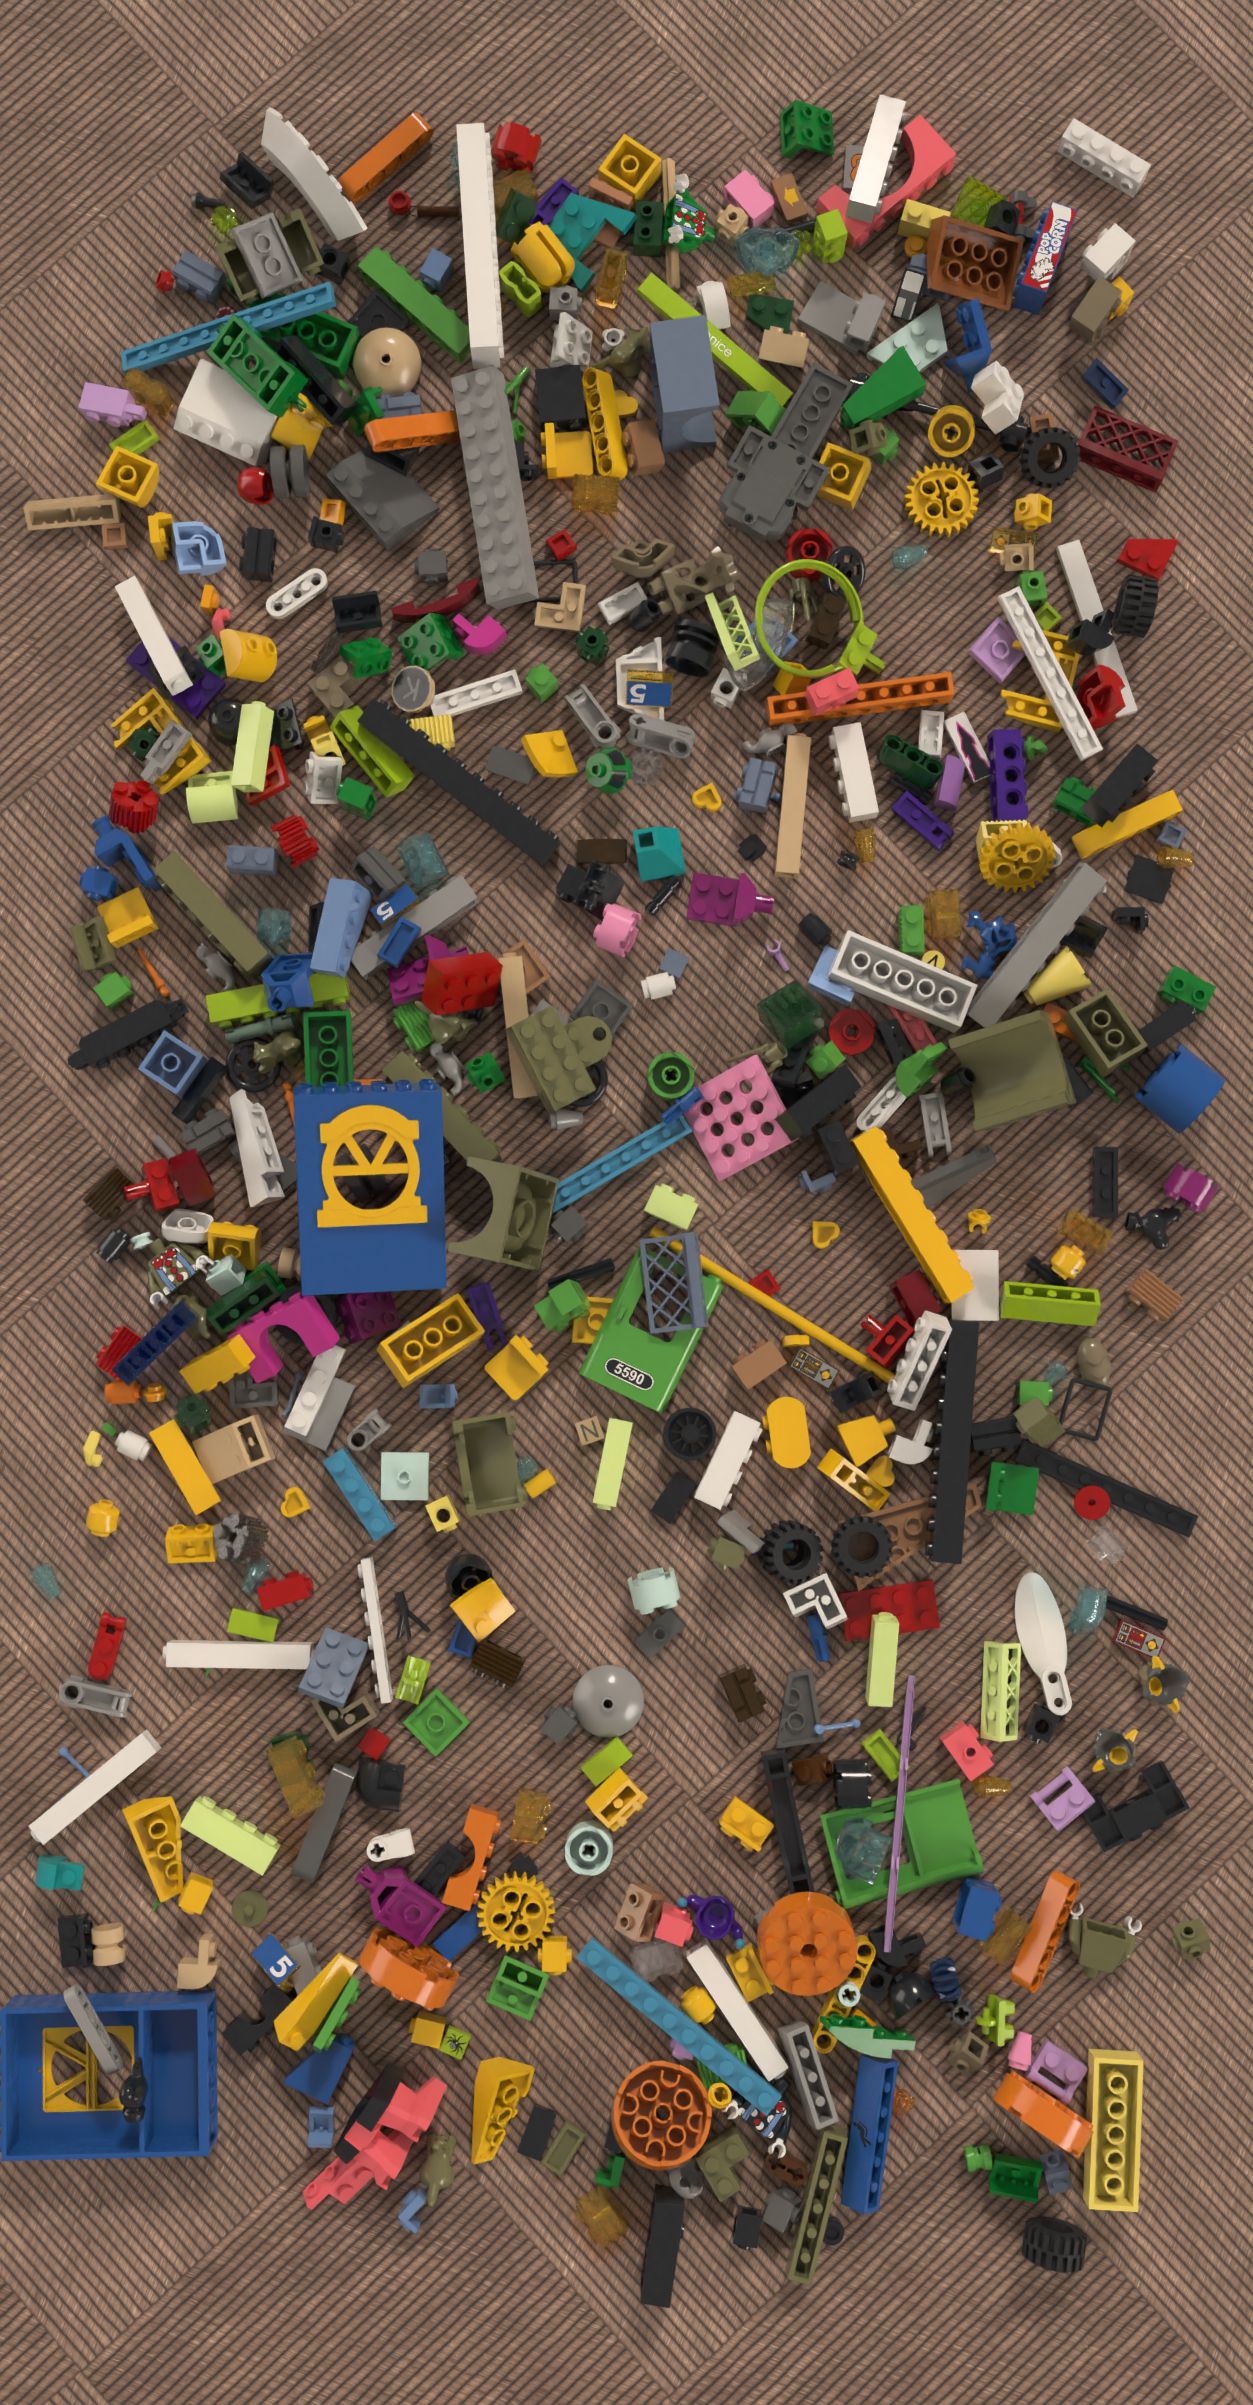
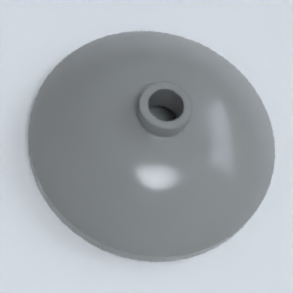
M601 1665L594 1667L580 1678L575 1687L573 1709L577 1713L576 1718L583 1728L596 1736L611 1738L623 1735L637 1724L642 1715L644 1695L641 1685L632 1673L620 1666ZM607 1699L613 1702V1705L609 1708L603 1704Z

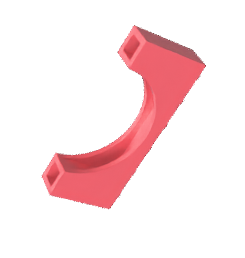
M921 115L903 128L900 140L910 157L911 175L906 183L895 193L879 198L883 200L879 215L874 214L872 223L845 216L850 195L841 190L836 184L818 198L816 211L820 215L838 208L848 232L846 244L851 250L858 244L859 246L863 245L874 231H880L888 219L897 217L902 212L907 199L916 201L922 191L931 189L939 177L942 175L946 176L953 169L956 153Z

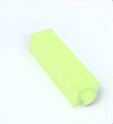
M253 701L252 704H242L231 785L242 792L264 791L274 711L266 707L265 703Z
M609 1418L593 1503H597L596 1508L611 1510V1506L616 1507L633 1422Z
M887 1612L872 1615L865 1696L868 1706H893L899 1622L896 1616Z

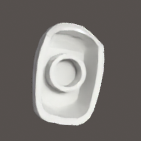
M174 1209L162 1223V1234L168 1241L185 1244L206 1243L208 1241L207 1231L211 1222H214L212 1216L202 1212Z

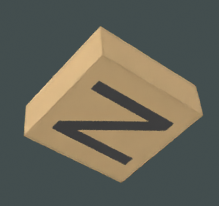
M597 1416L575 1423L582 1446L605 1438Z

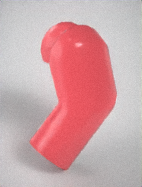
M228 608L217 609L212 619L214 635L221 639L220 631L225 629L224 621L231 619Z

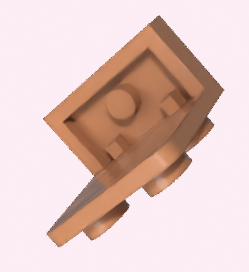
M592 177L588 185L589 199L630 212L633 210V197L628 192L617 190L606 181L597 180ZM606 222L593 241L612 249L622 232L609 222Z

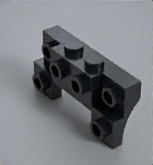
M1162 1760L1140 1771L1149 1789L1107 1809L1099 1793L1092 1796L1096 1802L1086 1809L1082 1815L1103 1852L1128 1840L1130 1842L1135 1841L1142 1836L1143 1832L1149 1829L1156 1830L1164 1825V1821L1190 1809Z

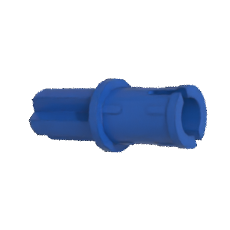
M694 1086L684 1096L676 1098V1103L661 1115L662 1120L669 1125L684 1112L688 1114L689 1109L704 1098L701 1091Z
M819 1613L807 1615L806 1619L811 1634L809 1640H812L816 1660L818 1662L827 1661L830 1659L826 1641L828 1635L824 1632L822 1619Z

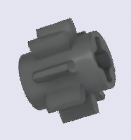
M968 1997L964 2000L956 1998L948 2002L949 2009L944 2010L946 2016H951L949 2020L951 2025L957 2022L961 2028H964V2024L968 2021L973 2023L971 2013H975L976 2010L974 2007L969 2006L971 2001ZM962 2007L961 2015H957L958 2008Z

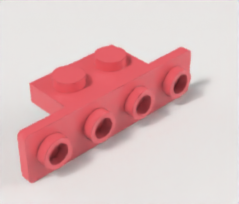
M337 2157L303 2190L307 2207L312 2210L328 2194L346 2204L374 2177L373 2171L354 2158L345 2164Z

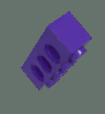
M994 729L987 736L992 821H1023L1028 818L1029 813L1028 806L1025 805L1027 784L1024 782L1023 776L1026 769L1025 760H1022L1024 738L1021 737V729ZM1003 751L1008 752L1011 756V759H1007L1004 756ZM1005 774L1011 776L1012 782L1006 780ZM1006 796L1013 799L1014 805L1007 802Z

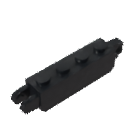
M182 999L167 1004L154 1000L81 1038L79 1042L81 1050L68 1056V1065L71 1068H75V1070H82V1068L88 1066L94 1069L105 1068L111 1064L110 1061L114 1058L126 1057L137 1046L141 1048L152 1043L151 1039L159 1035L161 1036L164 1030L171 1033L173 1031L172 1028L177 1026L176 1022L189 1013L188 1008Z

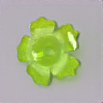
M225 206L215 208L216 213L212 214L210 222L212 226L216 225L217 230L221 234L227 233V228L237 227L238 221L235 219V209L232 207L226 209Z
M794 229L791 232L792 239H788L786 247L787 250H792L791 254L795 259H801L802 253L806 255L813 248L808 243L811 241V233L807 230L802 232L801 230Z

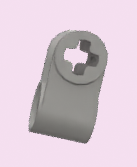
M377 1408L368 1414L349 1433L347 1443L351 1449L356 1451L366 1449L392 1427L390 1423L387 1424L378 1414L379 1410ZM357 1433H361L365 1437V1442L361 1447H356L353 1444V1437Z

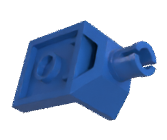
M979 298L957 305V320L960 325L962 324L964 331L962 335L963 343L969 349V352L944 361L945 366L957 376H964L968 393L974 392L971 389L974 375L987 366L992 352Z
M103 816L92 823L93 829L99 836V839L96 840L94 853L107 867L126 858L134 868H137L134 870V873L146 888L150 886L155 892L163 888L155 879L157 876L139 846L127 833L117 828L114 829L107 816Z
M313 953L277 955L264 970L261 977L269 1009L274 1012H278V1010L282 1012L285 1008L313 1007L315 1005L309 978L314 973L310 969Z

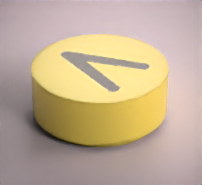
M936 950L926 952L921 959L922 962L941 970L945 965L944 956Z

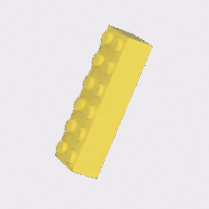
M1088 2049L1089 2069L1087 2074L1086 2120L1094 2125L1092 2128L1094 2132L1085 2147L1083 2199L1089 2209L1138 2212L1143 2059L1136 2051Z

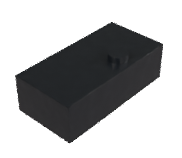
M655 2184L640 2281V2303L670 2308L680 2239H683L685 2200L676 2193L672 2186Z

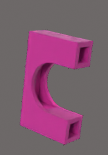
M298 1292L288 1299L289 1301L284 1304L280 1301L269 1308L270 1310L265 1313L263 1310L251 1316V1320L247 1322L244 1320L233 1328L227 1336L228 1339H231L240 1334L255 1355V1358L249 1363L250 1368L248 1371L256 1383L276 1375L284 1365L269 1341V1326L279 1324L295 1330L313 1357L332 1349L339 1341V1335L314 1295L302 1296L301 1292Z

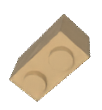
M770 326V330L764 329L759 359L804 368L810 339L805 338L806 333L793 331L792 335L784 334L783 328Z

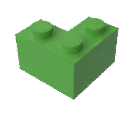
M738 391L725 415L738 429H747L750 425L772 436L786 409L775 400L776 397L769 391Z
M570 1279L548 1291L550 1296L534 1305L547 1330H556V1332L565 1329L569 1325L567 1322L573 1318L578 1320L589 1313L587 1310L592 1307L580 1284Z

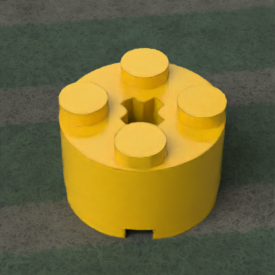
M957 405L942 407L931 419L928 429L929 442L936 453L941 456H958L971 446L975 434V423L972 415L963 407ZM951 426H954L955 431L958 433H953L952 436H949L948 431L945 429H950Z

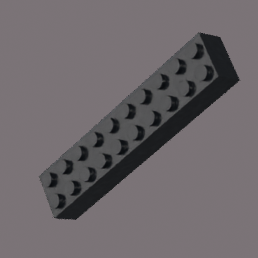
M950 1320L949 1324L952 1331L945 1344V1349L942 1350L939 1357V1365H943V1373L938 1375L937 1389H941V1397L936 1399V1412L940 1414L939 1421L934 1424V1436H938L937 1445L933 1446L932 1460H936L935 1469H931L930 1484H934V1492L929 1493L928 1508H932V1517L927 1518L926 1531L930 1532V1542H925V1556H929L928 1561L962 1564L979 1323Z

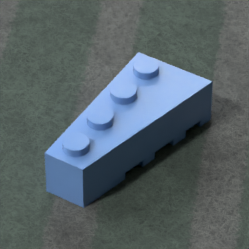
M330 878L310 965V969L318 974L345 978L349 969L352 955L373 898V894L356 881Z

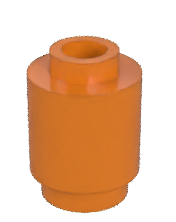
M136 1380L112 1381L105 1385L106 1402H112V1404L137 1403L138 1398L142 1396L141 1385L137 1384Z

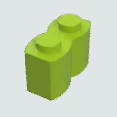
M510 261L499 271L501 289L509 299L515 301L517 308L522 314L531 317L542 308L541 291L533 280L526 278L524 270L517 263Z

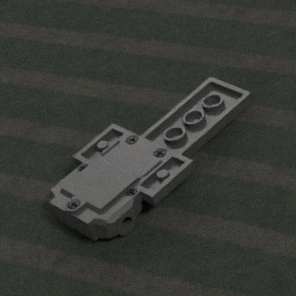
M813 363L772 436L750 425L748 426L727 463V468L735 472L736 475L725 486L719 498V510L725 517L724 522L763 543L766 540L778 541L786 535L793 521L792 517L795 507L798 506L808 511L830 473L831 468L817 462L813 457L853 389L854 384Z

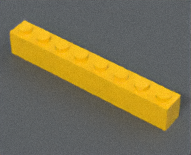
M877 1126L869 1128L849 1141L859 1164L944 1304L953 1303L974 1289L971 1283L973 1279L969 1272L963 1270L960 1265L961 1259L957 1252L951 1250L948 1245L947 1235L937 1227L934 1214L931 1210H927L923 1204L924 1198L920 1191L915 1190L911 1184L910 1174L900 1166L898 1162L899 1156L895 1150L890 1149L885 1133L878 1129Z

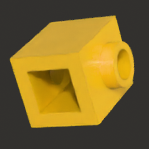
M545 1936L543 1947L538 1948V1964H542V1972H547L550 1975H561L562 1972H566L567 1964H572V1949H567V1936Z

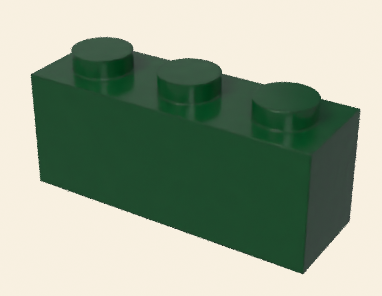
M263 1268L245 1281L243 1285L235 1288L207 1308V1318L219 1334L223 1336L280 1295L279 1288Z

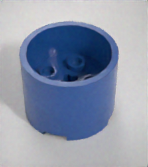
M1182 1043L1176 1046L1175 1054L1169 1052L1147 1077L1143 1087L1144 1090L1140 1088L1134 1096L1138 1102L1178 1134L1183 1132L1197 1119L1215 1098L1226 1081L1223 1076Z

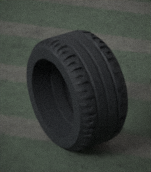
M301 1283L285 1289L278 1297L276 1303L282 1301L284 1304L294 1294L298 1292L302 1294ZM331 1294L314 1295L323 1303L325 1315L335 1328L338 1313L334 1298ZM276 1325L277 1330L285 1339L295 1344L305 1345L299 1334L292 1328L285 1325Z

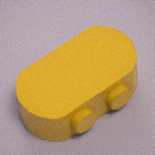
M779 1397L768 1405L765 1411L766 1416H762L764 1431L768 1430L769 1440H765L767 1454H771L772 1459L777 1464L785 1468H797L803 1465L811 1455L805 1406L795 1398Z

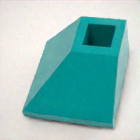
M655 826L633 830V842L640 882L686 874L678 828Z

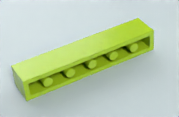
M318 973L312 974L309 982L315 1005L313 1007L285 1008L282 1012L280 1010L274 1012L269 1009L263 984L206 995L210 1023L215 1027L218 1026V1029L231 1027L232 1023L236 1022L249 1024L255 1022L256 1018L264 1017L266 1020L267 1017H278L277 1014L286 1012L287 1014L292 1013L294 1015L300 1013V1009L319 1010L325 1004L332 1003L333 1006L346 1004V1000L351 999L347 974L345 978Z

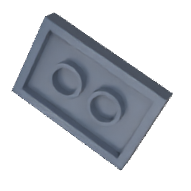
M325 1627L299 1685L298 1692L343 1708L367 1654L369 1644Z

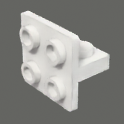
M566 312L560 313L559 324L555 325L550 368L580 365L581 374H583L589 368L593 332Z

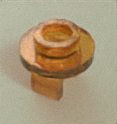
M895 2089L892 2111L898 2115L908 2113L913 2108L915 2098L911 2097L904 2089Z

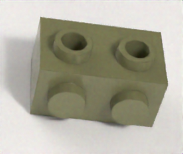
M1038 1397L1022 1404L1013 1413L1018 1420L1015 1424L1023 1435L1026 1434L1032 1443L1036 1441L1041 1447L1065 1432L1055 1414Z
M718 1534L716 1538H711L707 1551L710 1553V1558L715 1566L727 1570L728 1566L739 1570L746 1547L734 1539Z

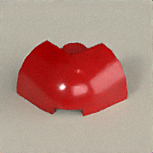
M1097 665L1078 683L1080 688L1077 699L1093 729L1112 723L1117 719L1116 714L1126 707L1121 694V690L1125 685L1120 676L1111 668Z

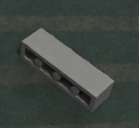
M798 2019L777 2028L807 2123L816 2130L838 2122L839 2119L808 2024Z

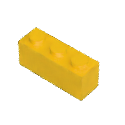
M240 1334L192 1359L179 1372L195 1394L202 1390L209 1392L218 1385L217 1382L221 1381L223 1384L234 1377V1373L237 1372L238 1375H241L250 1368L249 1363L255 1358V1355Z

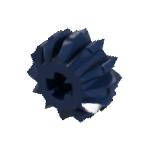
M949 1957L931 1962L930 1971L938 1999L941 2002H949L960 1998L962 1991L953 1960Z

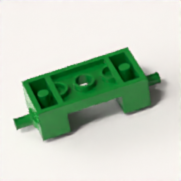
M233 314L226 325L222 324L219 326L221 328L217 329L219 335L207 353L268 412L282 418L292 404L299 412H303L307 404L298 396L308 382V379L294 365L284 361L261 339L263 335L243 318ZM256 358V366L250 370L249 363L251 359Z

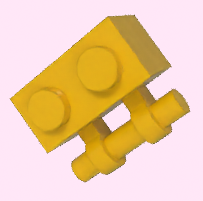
M619 1767L585 1802L593 1814L606 1827L615 1832L620 1826L623 1827L628 1822L627 1819L636 1810L639 1811L643 1807L642 1804L648 1799V1796Z

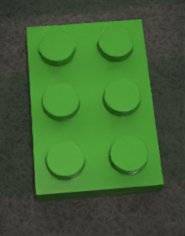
M353 1976L312 2046V2049L318 2053H321L323 2049L328 2051L336 2036L332 2033L336 2026L341 2028L349 2013L345 2009L349 2003L354 2005L362 1990L358 1988L361 1981Z

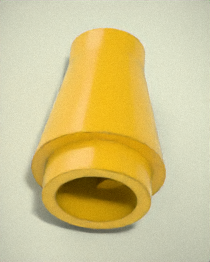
M715 2083L709 2088L708 2100L711 2104V2109H722L730 2104L732 2095L730 2089L725 2084Z

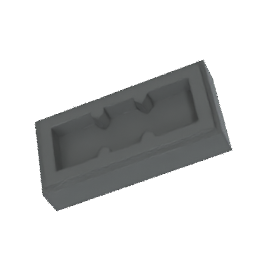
M667 1609L634 1642L651 1659L685 1625L670 1609Z

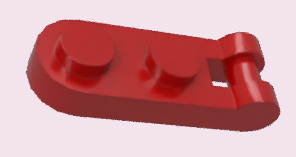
M103 1612L88 1665L89 1675L93 1679L101 1681L112 1674L126 1628L127 1618L121 1616L116 1618L112 1617L111 1613ZM108 1627H116L115 1633L108 1632Z

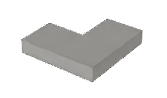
M735 1509L722 1515L717 1521L719 1526L752 1553L759 1551L765 1544L749 1530L753 1524Z

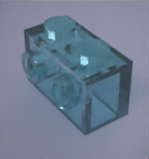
M429 833L409 836L397 847L417 889L436 885L449 874Z

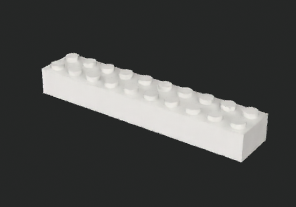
M484 123L456 124L473 369H481L490 365L498 368L500 367V358H504L490 134L485 133Z

